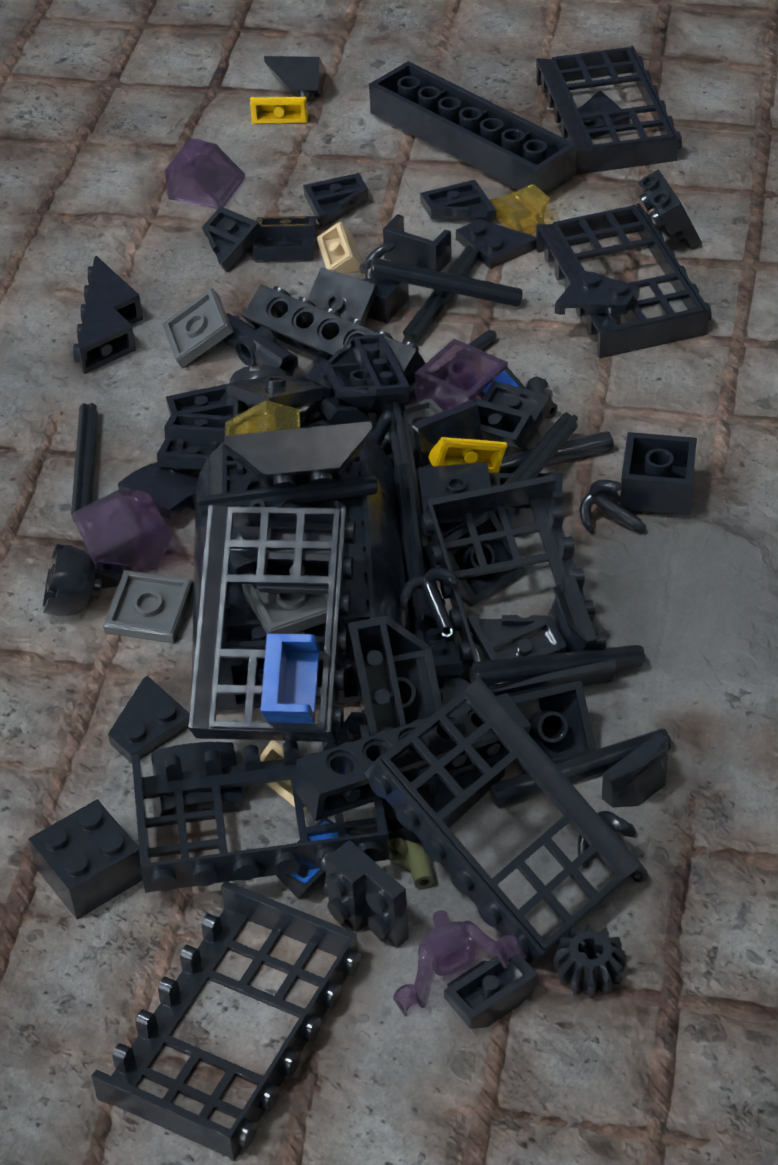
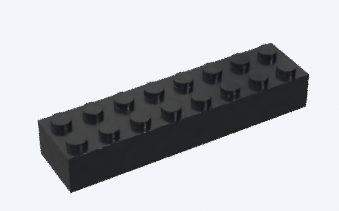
M410 61L369 84L371 114L536 200L576 175L577 144Z

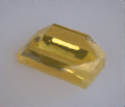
M531 184L519 191L490 199V201L497 210V219L505 227L533 235L536 234L537 224H545L544 214L550 198L536 185Z

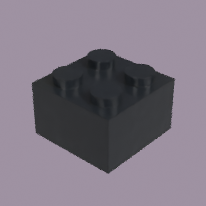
M628 432L621 477L620 505L627 510L690 515L697 438Z
M98 799L28 838L35 868L76 919L81 918L143 881L139 847Z

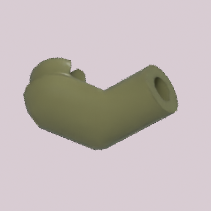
M399 837L391 838L389 840V858L391 862L411 871L415 887L425 889L433 885L434 877L424 848L411 841L402 840Z

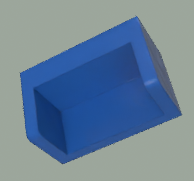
M267 633L260 710L267 722L315 723L320 645L315 635Z

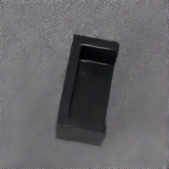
M399 214L383 228V243L392 242L395 245L392 251L384 255V259L398 263L416 264L419 267L442 271L452 260L451 231L444 229L434 241L404 232V216Z

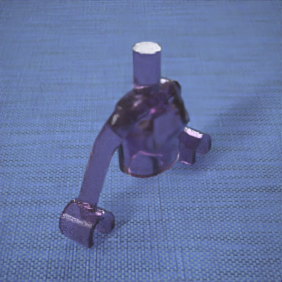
M439 910L435 912L433 921L436 929L429 932L424 941L419 945L418 970L414 985L406 984L398 988L393 995L395 1003L404 1017L408 1016L407 1010L413 1004L418 1003L421 1008L426 1007L422 994L431 975L432 968L437 975L447 976L468 967L475 959V952L471 944L472 939L480 948L496 955L504 968L508 967L507 961L514 955H519L521 960L525 959L526 955L515 936L507 935L496 942L471 921L451 922L446 911Z

